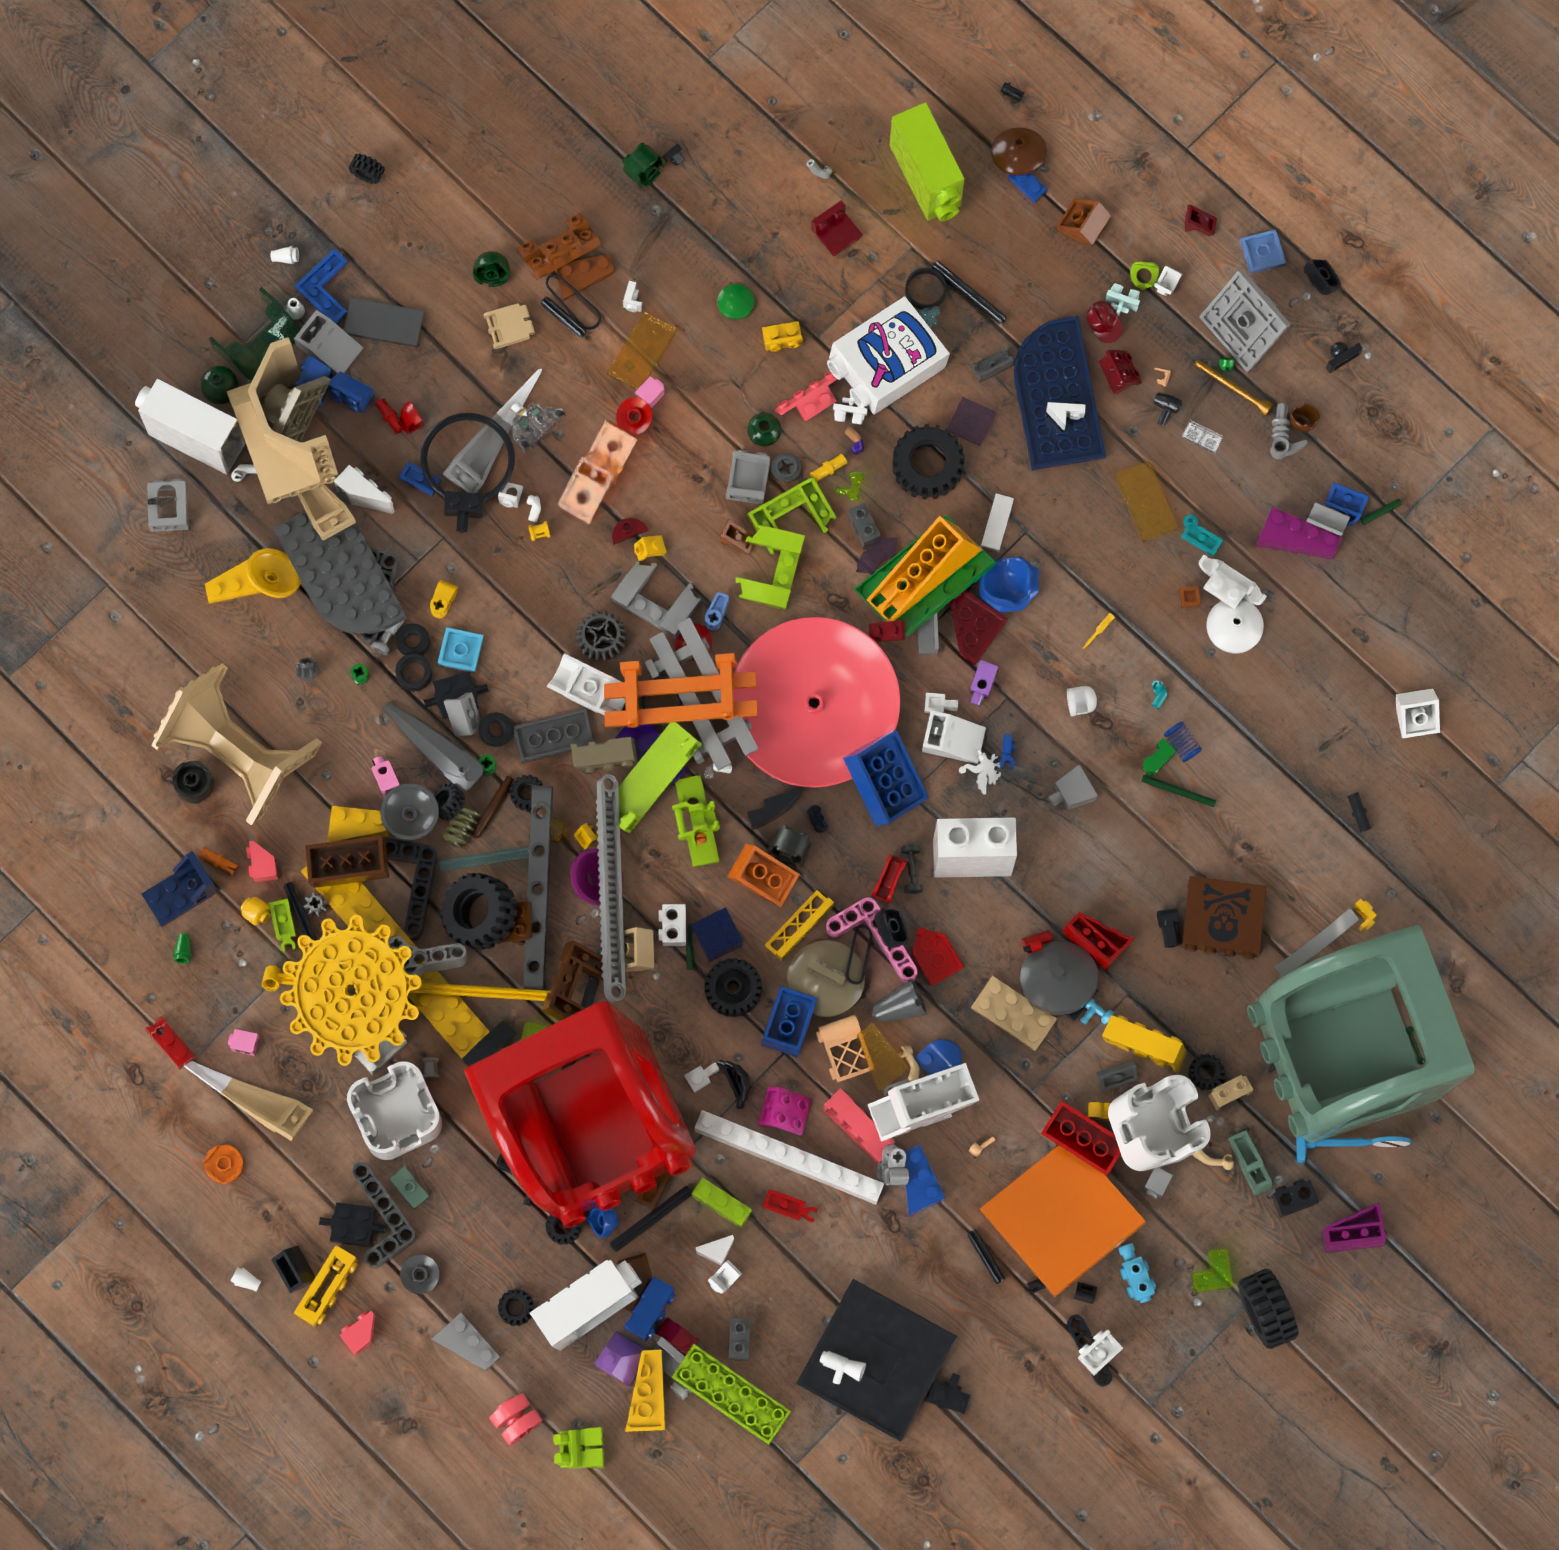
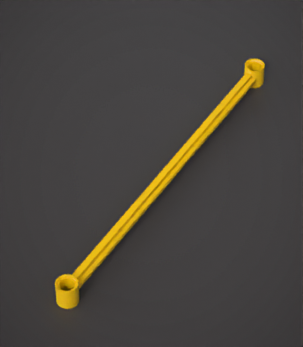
M270 965L265 968L262 980V987L265 990L276 991L280 984L294 985L293 978L282 974V970L278 966ZM422 983L419 989L412 990L410 993L545 1001L547 994L551 993V991ZM349 985L348 989H355L354 985Z

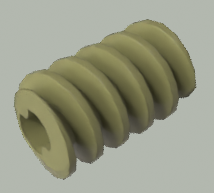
M465 806L461 807V811L458 810L460 814L454 815L455 820H451L450 825L452 827H447L446 829L449 834H443L442 836L446 842L459 849H462L459 845L460 843H467L463 837H470L467 830H474L470 824L478 823L474 817H481L479 813Z

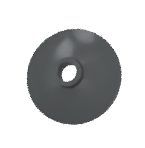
M414 1255L408 1258L400 1270V1279L403 1286L414 1294L430 1292L435 1288L440 1277L438 1265L432 1258L426 1255ZM423 1272L424 1277L422 1279H418L417 1273Z

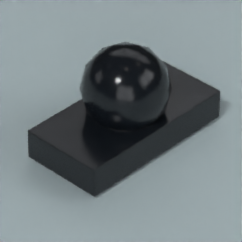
M1344 342L1334 343L1330 348L1331 356L1334 359L1328 362L1326 369L1329 373L1334 372L1358 357L1363 347L1358 343L1348 349Z

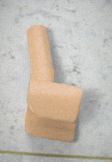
M992 1136L980 1146L975 1142L970 1147L969 1152L974 1156H978L983 1149L995 1141V1138Z

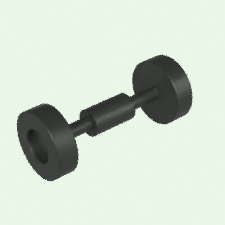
M904 845L901 847V853L908 854L910 860L908 862V874L911 877V884L904 886V893L906 894L923 892V885L915 884L914 878L916 876V863L913 862V854L921 852L920 845Z

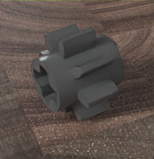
M302 658L299 660V664H295L297 677L301 676L303 681H311L315 679V675L319 674L318 662H314L312 658Z

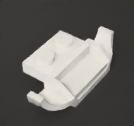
M1203 555L1199 560L1200 568L1210 576L1203 589L1233 609L1238 606L1242 599L1251 604L1260 605L1267 597L1261 593L1260 588L1255 582H1252L1225 564L1224 561L1210 559L1206 555Z

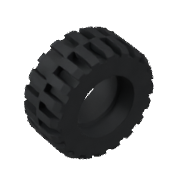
M469 873L467 876H461L458 878V882L454 881L450 885L451 889L446 891L444 894L446 898L441 903L443 911H440V916L444 919L442 921L443 928L447 929L446 933L453 941L467 947L484 950L485 948L495 947V944L499 945L504 941V937L509 936L511 933L509 931L510 928L515 925V922H513L514 917H517V911L515 910L517 902L515 899H512L514 893L505 882L482 873ZM485 894L489 905L488 914L479 926L473 928L469 920L470 908L478 897Z
M1263 1269L1242 1278L1238 1283L1239 1293L1250 1322L1262 1344L1268 1349H1273L1296 1339L1299 1334L1297 1322L1285 1292L1275 1274L1270 1269Z

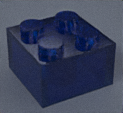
M726 907L691 924V929L708 963L743 946V940Z

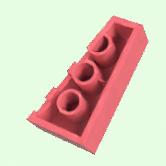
M841 1088L824 1104L823 1111L877 1164L882 1163L883 1149L889 1144L894 1145L895 1140L890 1138L881 1142L874 1121Z

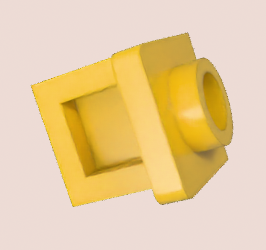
M662 535L642 537L634 544L635 553L639 561H643L647 557L663 556L667 553Z
M1362 899L1357 901L1353 909L1365 920L1358 929L1360 931L1364 928L1368 930L1376 923L1374 919L1377 915L1373 912V907L1369 902Z

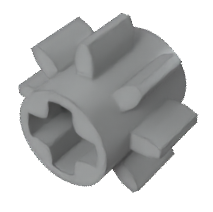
M312 892L310 898L305 897L308 904L304 905V909H310L309 916L315 913L320 917L322 911L327 912L324 905H327L328 901H322V893L319 896H315L314 892ZM315 901L318 902V908L313 906Z

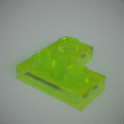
M1228 1249L1207 1251L1210 1271L1191 1273L1193 1293L1233 1288Z

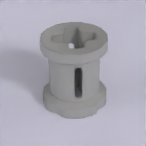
M423 1058V1078L425 1080L439 1079V1058Z

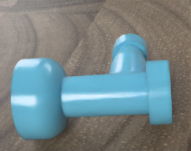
M1092 998L1085 1006L1088 1010L1080 1021L1087 1024L1088 1020L1097 1013L1102 1017L1101 1022L1107 1025L1111 1015L1114 1016L1115 1012L1104 1010Z

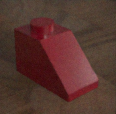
M668 1317L655 1332L684 1356H686L693 1344L696 1345L698 1343V1339Z

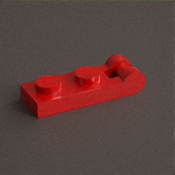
M159 1017L155 1024L149 1025L145 1029L180 1070L192 1061L195 1056L170 1028L163 1017ZM162 1028L165 1032L158 1035L157 1031Z

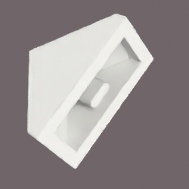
M731 1235L695 1247L696 1253L722 1266L734 1242V1237Z

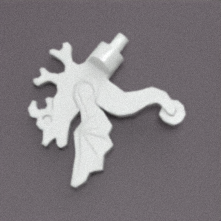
M979 749L977 750L979 754L977 757L980 764L977 766L965 764L959 768V772L961 774L965 773L967 768L971 772L979 773L976 783L978 784V789L985 795L987 781L989 785L992 783L995 785L996 780L1001 776L1000 772L996 774L997 771L994 770L995 766L1000 768V762L997 764L993 763L998 756L995 757V754H992L989 760L985 752L982 753Z

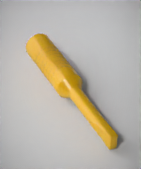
M1109 613L1097 626L1096 632L1082 648L1083 650L1114 620L1115 616Z

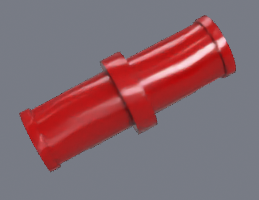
M385 398L379 399L375 406L383 415V420L388 422L395 434L404 431L405 426L397 417V412L391 409Z

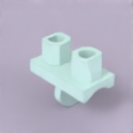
M1114 283L1111 290H1108L1105 301L1112 303V307L1117 310L1118 317L1121 312L1128 314L1129 310L1137 312L1140 303V292L1130 289L1128 296L1122 295L1123 286Z

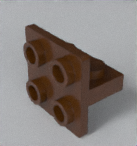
M529 901L517 902L515 907L517 917H514L513 921L515 925L510 928L509 931L511 933L508 937L503 938L504 941L502 943L512 942L518 945H525V940L531 939V902Z

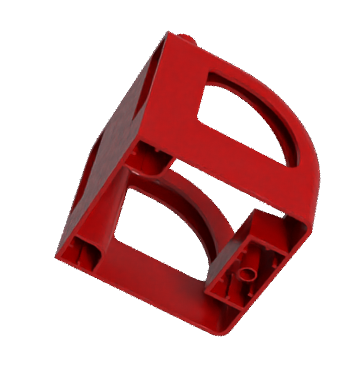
M608 1001L598 1002L472 1064L464 1070L493 1139L519 1185L535 1205L561 1220L565 1228L573 1227L586 1219L584 1212L596 1206L599 1207L600 1211H606L619 1205L622 1202L619 1195L631 1189H634L636 1194H640L654 1188L657 1185L655 1177L669 1171L670 1176H675L686 1172L692 1167L690 1160L695 1155V1145L644 1030ZM599 1051L547 1078H544L536 1083L533 1082L534 1080L584 1055Z

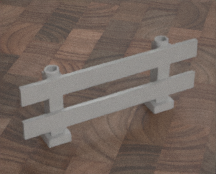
M690 618L676 624L687 644L679 650L673 652L663 632L650 638L660 658L656 662H653L652 659L644 662L653 680L662 678L660 675L667 672L670 679L686 677L681 664L692 658L695 659L703 676L720 675L707 651L710 648L705 637L700 638ZM721 690L711 691L717 703H721ZM695 692L678 694L684 706L700 704ZM734 717L731 720H727L730 727L717 734L709 719L692 721L702 739V742H700L702 745L693 755L698 765L705 761L703 757L710 754L718 771L732 764L723 746L736 739L745 756L759 749L750 733V730L753 728L748 719L743 720L742 717Z

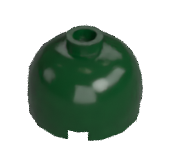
M495 251L480 254L474 262V280L481 285L483 283L489 284L488 287H497L505 284L508 281V277H510V265L507 258Z
M214 366L204 372L200 387L204 397L214 404H225L230 402L226 391L238 388L239 384L236 375L229 368Z

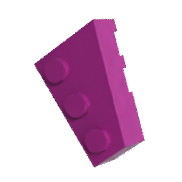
M1375 1203L1365 1210H1360L1348 1218H1343L1324 1227L1322 1239L1325 1253L1384 1246L1386 1236L1380 1203Z

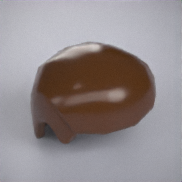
M1304 403L1299 408L1295 406L1289 415L1291 425L1300 432L1313 430L1320 419L1319 411L1307 403Z

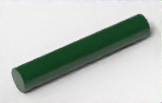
M1398 498L1361 518L1362 525L1364 526L1401 506L1402 502Z

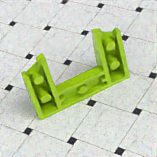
M813 477L750 511L746 515L756 532L759 531L758 525L778 529L774 520L803 504L806 505L823 534L828 531V528L825 526L831 518L836 519V515ZM766 547L771 555L774 554V551H777Z
M758 525L759 531L752 538L748 536L745 542L781 552L772 585L736 577L735 582L736 584H741L743 593L739 595V598L785 610L805 535Z

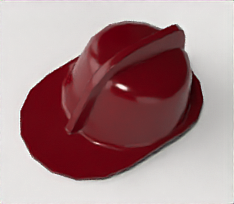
M1098 301L1092 304L1087 312V321L1099 341L1104 343L1115 342L1121 336L1122 323L1114 308L1106 301Z

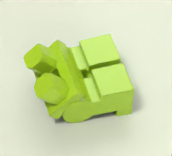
M602 1427L568 1430L553 1435V1443L560 1447V1453H555L554 1463L560 1465V1468H605L604 1449L597 1448L604 1447Z

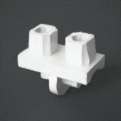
M851 396L850 398L843 397L842 403H848L849 406L834 404L835 421L845 422L847 412L853 413V424L862 425L865 415L867 416L868 410L866 408L853 407L855 403Z

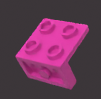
M768 1087L758 1125L776 1127L802 1136L811 1098L781 1087Z

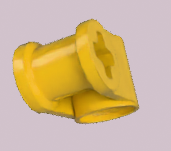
M443 580L438 582L430 602L433 617L441 619L447 615L457 595L458 586Z

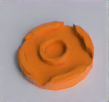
M226 1144L213 1147L207 1153L204 1161L207 1175L211 1180L221 1184L234 1182L241 1175L244 1166L241 1153L235 1147Z

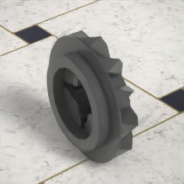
M779 454L771 463L772 475L778 481L780 480L785 483L794 481L800 474L801 463L793 454ZM783 463L786 466H791L789 468V474L785 470L781 471V469H783Z

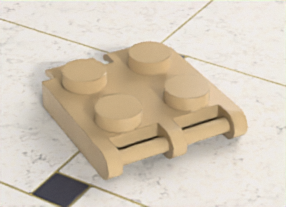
M519 303L483 314L489 326L488 332L492 335L494 341V349L529 340V336L535 334L532 321L528 320L530 315L526 305L519 306ZM491 317H492V320H493L494 327L492 326V323H491V320H490Z

